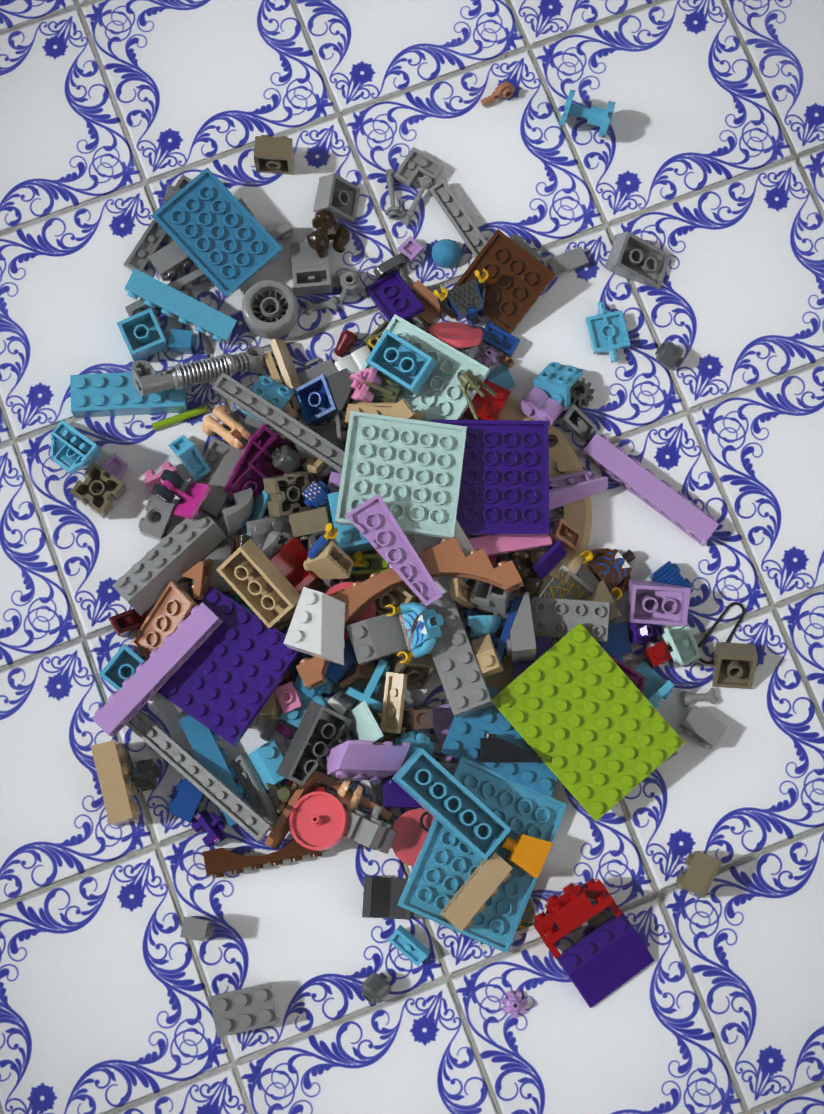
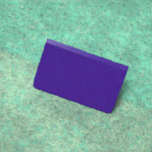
M557 541L532 566L531 572L535 576L544 579L566 556L567 552L562 543Z

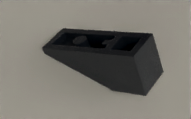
M484 734V738H480L481 763L541 762L540 757L502 738H496V734Z

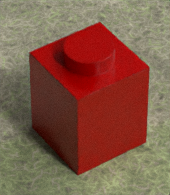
M664 641L647 648L643 652L652 669L672 659Z

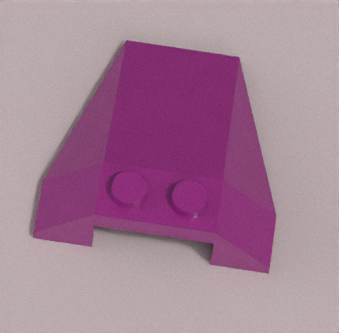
M263 424L250 437L223 490L234 499L233 494L251 488L255 502L256 498L264 490L263 478L287 474L273 466V451L283 445H287L297 452L298 450L274 429ZM301 459V464L295 472L305 471L302 464L306 459Z

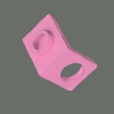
M295 681L275 689L284 713L302 706L294 686Z

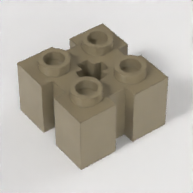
M93 462L84 473L87 477L85 481L79 480L70 493L85 506L88 504L92 511L104 519L113 508L111 504L113 499L115 498L119 501L127 488L123 482L113 475L108 478L109 475L106 470Z
M307 471L263 478L265 494H270L271 501H267L269 517H281L294 514V512L311 510L303 502L305 498L302 495L306 487L310 485Z

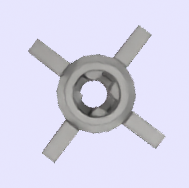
M348 271L342 275L334 276L333 282L339 284L342 291L339 303L343 304L347 295L351 296L356 293L366 298L367 292L359 284L361 271Z

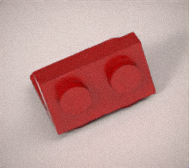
M291 538L269 559L299 593H302L303 587L308 588L313 580L319 578L313 571H305L303 563L308 558V552L297 538Z

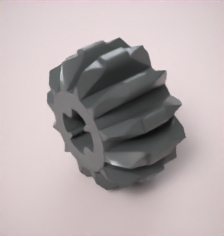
M585 378L582 381L578 379L570 388L571 403L577 405L579 409L582 408V404L587 407L589 401H592L594 398L592 396L594 389L590 388L592 384L591 382L585 384Z

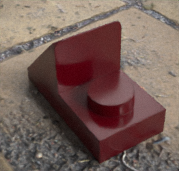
M134 609L110 617L109 621L117 635L125 638L132 631L140 629L147 615L144 613L140 616Z

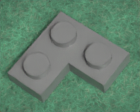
M413 147L394 174V179L407 187L411 186L418 174L426 175L435 182L444 169V164Z

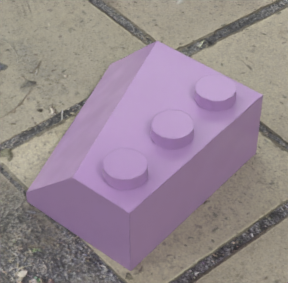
M348 740L330 749L328 752L327 774L334 775L338 779L348 777L352 778L353 781L369 780V783L381 782L380 780L398 772L402 767L410 747V742H403L399 746H393V742L388 741L373 745V741Z

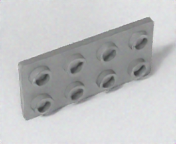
M544 597L532 598L531 612L535 636L562 638L578 623H581L596 641L606 642L608 640L609 602Z

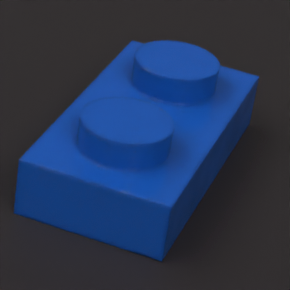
M490 322L483 329L482 341L509 357L513 355L520 343V339Z

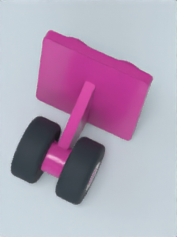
M165 469L161 474V479L164 481L163 484H155L151 492L167 503H171L176 495L180 498V501L172 514L192 519L198 514L199 507L208 498L212 487L207 484L191 482L184 493L178 490L183 485L184 480L176 473Z

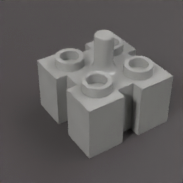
M375 805L371 815L359 810H355V813L348 810L346 812L347 828L343 836L370 849L388 854L397 831L391 829V824L378 820L382 810L380 806Z

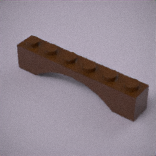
M294 839L280 850L267 855L243 856L225 848L204 851L203 857L207 876L212 875V878L216 879L225 877L224 873L232 871V875L244 873V868L251 867L253 871L263 869V864L271 863V866L282 865L283 860L291 859V862L303 860L302 856L310 855L311 858L319 857L326 850L314 851L307 849Z

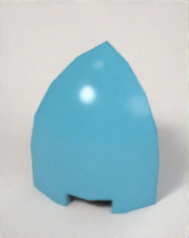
M504 364L491 370L485 378L507 390L516 386L510 371Z
M495 615L468 616L471 639L495 633L500 626L501 617Z

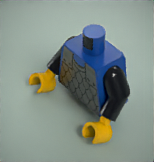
M484 268L481 276L478 270L475 271V276L478 280L473 279L449 291L440 286V294L434 290L433 294L438 297L443 313L452 319H456V321L466 318L470 327L480 323L476 313L484 308L487 293L486 279L489 276Z

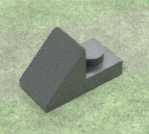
M575 404L571 405L562 419V428L572 430L584 442H588L597 428Z

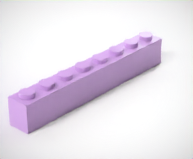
M596 433L584 448L581 456L701 546L706 543L719 526L713 516L703 513L697 504H691L681 492L672 490L669 483L664 480L660 481L655 477L656 475L653 471L644 469L640 466V462L637 459L628 457L622 448L612 445L606 436Z
M203 602L191 610L192 614L177 625V629L173 634L170 633L165 637L164 643L159 648L154 649L150 654V658L136 668L137 672L122 683L121 689L118 692L112 693L108 698L109 701L95 711V716L92 720L107 735L115 737L223 623Z

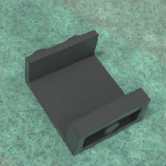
M364 876L362 917L410 920V916H414L415 913L397 905L408 879Z

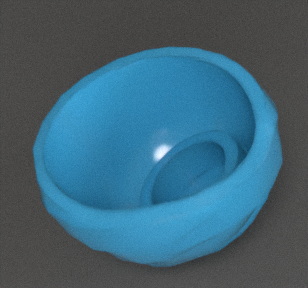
M443 239L432 247L431 254L433 261L439 267L451 268L459 263L462 252L455 241Z

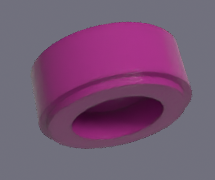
M281 723L275 728L277 732L289 740H292L295 735L294 732Z

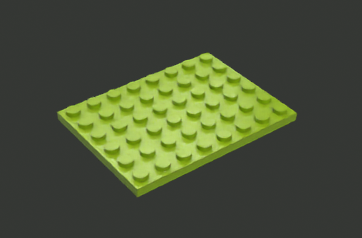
M578 623L492 699L494 706L595 822L685 744L681 737L581 623Z

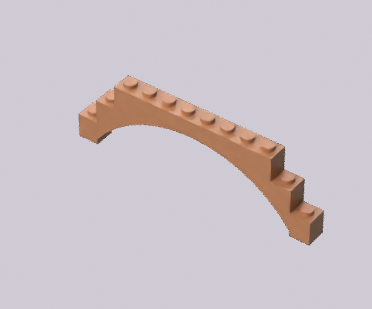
M456 537L443 539L440 544L428 546L423 549L422 553L418 554L432 578L460 577L474 579L501 588L506 594L524 586L512 560L509 562L507 560L497 564L496 568H493L484 548L480 550L474 549L465 557ZM388 566V570L381 573H373L365 581L353 583L352 587L347 590L342 589L334 593L333 598L345 603L344 632L347 629L346 626L350 625L370 604L388 592L406 585L391 566ZM313 656V658L308 657L301 660L300 664L296 666L305 688L309 691L327 682L325 675L329 664L328 660Z

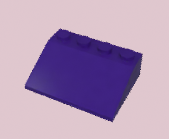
M624 913L619 917H616L615 914L611 915L560 953L561 956L556 959L589 1008H592L655 961Z

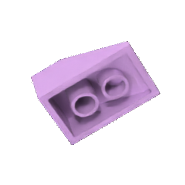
M629 579L625 618L629 623L687 626L691 588Z

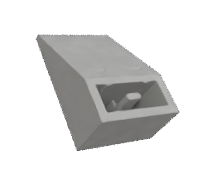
M308 241L290 243L295 295L332 293L328 249L324 250V257L320 258L316 250L309 246Z

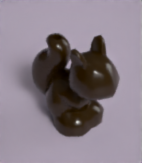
M321 210L316 212L315 217L312 219V226L317 230L307 235L309 246L316 250L318 256L322 258L324 257V250L329 248V240H333L334 250L337 253H343L345 251L344 246L350 240L348 228L338 223L330 211Z
M518 551L509 553L508 559L505 560L508 562L513 561L524 584L520 589L523 594L529 592L531 601L533 595L540 592L544 581L540 577L530 575V569L526 564L531 560L530 552Z

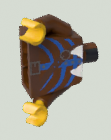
M609 548L583 551L579 554V557L584 556L586 559L583 564L588 563V569L599 582L604 580L610 594L616 597L614 602H617L628 589L629 579H631L630 572L632 571L629 563L636 559L635 555L631 550H627L621 555L617 549L611 550Z

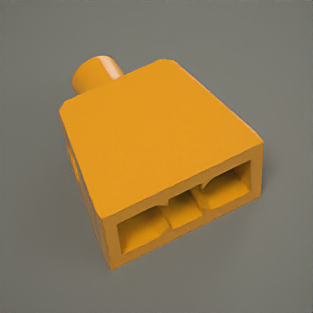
M518 834L515 840L506 836L502 841L501 847L510 851L507 857L508 861L529 876L538 879L553 843L528 835Z

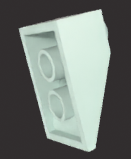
M365 701L345 715V717L353 720L349 726H346L349 733L353 732L355 736L353 740L373 741V745L376 744V741H384V735Z

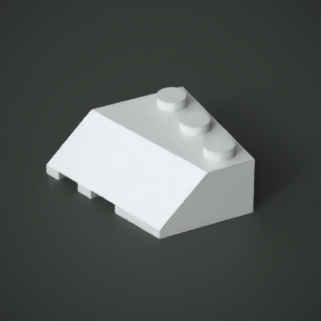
M303 587L284 644L290 649L344 666L345 603L325 593Z

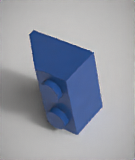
M325 374L294 389V394L306 425H319L333 418L338 410Z

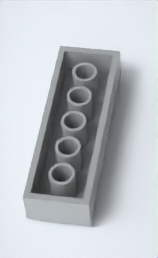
M199 509L195 517L192 519L185 518L180 524L176 525L166 537L162 538L152 550L148 551L140 561L134 564L122 577L118 578L112 586L141 616L158 601L170 580L177 583L183 578L182 575L200 562L227 536L210 517Z
M448 591L426 607L428 610L434 609L436 615L440 614L444 619V624L440 626L442 635L436 640L431 655L453 715L458 719L494 705L476 661L473 647L457 604L451 598Z

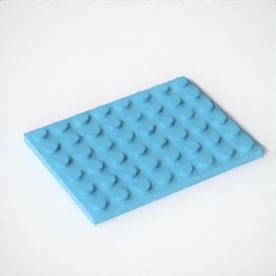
M460 756L452 776L511 828V831L506 836L515 840L518 834H524L553 842L568 804L501 777L500 773ZM434 818L397 905L507 954L537 878L529 876L507 860L510 851L501 847V841L493 852H496L513 868L510 871L511 876L506 882L500 883L497 887L499 890L494 897L487 899L484 903L486 906L482 912L474 915L470 927L462 931L457 930L439 913L483 860L477 857Z

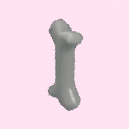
M332 296L330 300L318 303H311L306 300L304 312L308 316L316 310L327 308L333 309L336 312L338 310V298Z
M711 688L707 693L689 694L686 691L680 693L684 707H687L691 702L709 701L712 704H716L718 701L714 688Z

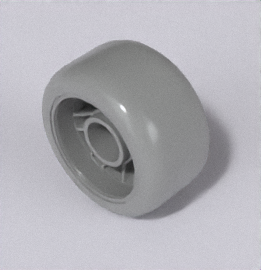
M268 279L255 283L247 290L242 301V313L246 325L255 335L265 339H277L287 335L295 327L299 317V306L295 293L288 285L278 280ZM270 309H274V310H275V311L272 312V313H267V311L270 310Z

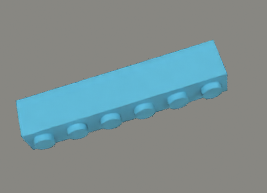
M135 268L124 288L127 296L135 300L137 298L144 300V304L154 309L156 306L162 309V314L168 317L173 315L179 318L178 322L186 326L191 324L196 327V331L204 335L207 332L213 335L212 339L220 343L222 341L227 342L237 320Z

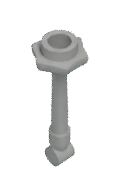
M386 169L391 207L385 211V215L390 219H398L403 210L395 206L393 169Z
M426 175L418 178L421 188L407 210L406 216L402 218L401 223L406 226L409 225L410 218H412L425 189H429L434 185L432 183L433 179Z

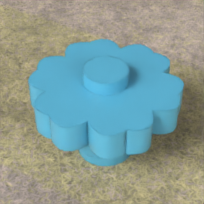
M422 729L408 730L401 733V737L395 738L394 746H399L403 742H410L405 758H410L417 748H423L432 757L434 743L430 742V737L425 736Z

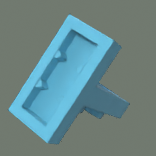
M184 434L169 444L170 449L187 468L195 481L211 471L192 441L190 442Z
M385 657L380 659L365 690L352 684L349 686L346 694L361 702L365 701L367 705L381 712L383 700L373 694H378L382 686L379 682L382 676L386 677V672H389L391 668L388 665L390 660Z

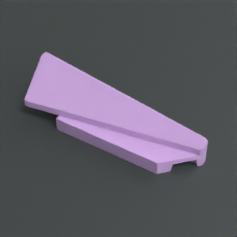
M584 470L549 478V511L606 491L608 477L597 478L592 475V472Z

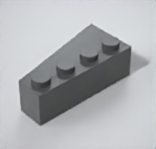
M311 701L276 773L303 786L317 768L320 759L328 754L330 746L335 740L338 741L343 729L349 726L353 720Z

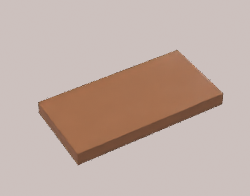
M170 580L132 639L131 644L148 660L151 652L164 643L163 641L167 635L175 632L177 625L183 619H187L192 614L191 610L198 604L175 581Z

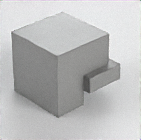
M476 580L470 596V603L475 604L476 609L506 615L513 591L506 594L501 588Z

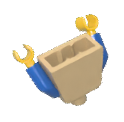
M328 523L325 526L326 534L324 536L321 535L309 549L308 558L304 561L303 567L305 571H313L323 580L349 578L350 573L355 570L356 566L362 567L366 564V558L361 551H357L353 555V561L332 540L328 541L329 538L334 539L338 536L337 527L331 531L333 528L332 523Z

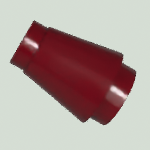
M345 329L344 332H341L333 353L341 358L344 357L357 343L358 336Z

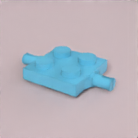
M600 301L597 303L599 313L585 319L593 354L609 353L611 363H616L619 361L616 351L629 348L631 345L622 310L615 312L606 311L605 301Z

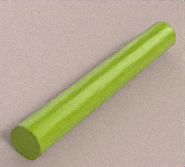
M203 405L152 423L155 431L208 411L206 406Z

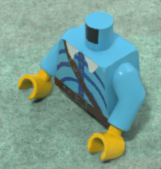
M417 602L400 604V606L394 604L386 605L385 608H393V613L386 614L387 616H395L398 612H401L399 619L407 649L412 651L409 653L400 651L397 656L405 655L406 658L399 663L408 664L411 658L414 657L416 659L430 653L436 644V640L442 635L440 626L444 624L442 615H436L434 609L428 610L425 605Z

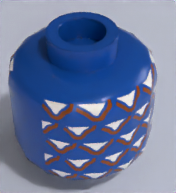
M313 481L302 493L305 498L303 502L311 510L314 507L316 509L324 507L328 502L327 494H330L331 490L322 481Z

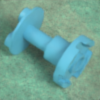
M570 89L560 125H566L569 114L588 119V124L600 127L598 136L605 138L616 102L609 100L606 109L594 105L591 108H587L573 103L576 90Z

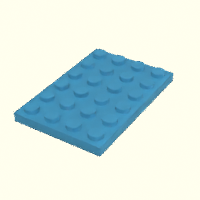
M208 167L151 215L226 298L231 296L283 251L282 247Z
M488 686L492 699L501 692ZM494 705L458 719L454 716L441 748V753L456 759H460V756L500 773L501 777L549 797L552 796L558 778L542 760L541 762H480V738H484V734H496V738H502L538 756Z

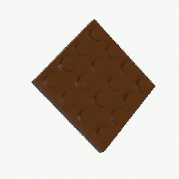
M497 229L453 288L473 279L478 280L475 276V271L478 270L481 276L484 268L489 276L486 279V302L481 312L503 330L512 334L556 277V274Z

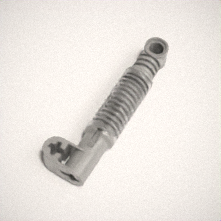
M250 346L243 353L216 355V357L212 356V358L208 357V359L204 358V360L200 359V361L196 360V362L192 361V363L170 367L169 370L158 373L155 372L148 361L137 360L132 363V382L140 396H145L165 390H182V388L185 389L186 387L189 388L190 386L193 387L194 385L217 381L222 372L230 377H233L238 372L247 370L259 372L264 368V349L259 346Z

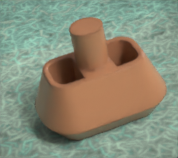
M506 354L502 355L499 359V362L507 368H511L514 364V360Z

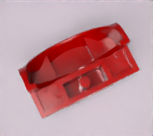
M591 878L584 883L585 887H580L578 883H569L562 888L564 892L558 896L555 893L546 899L547 903L544 906L547 910L545 913L543 911L534 917L535 921L532 924L555 959L561 956L555 942L605 908L609 907L616 917L623 914L599 878L596 880ZM589 899H594L595 903L592 904ZM554 922H555V923L557 924V926H558L557 929H555V928L553 927Z

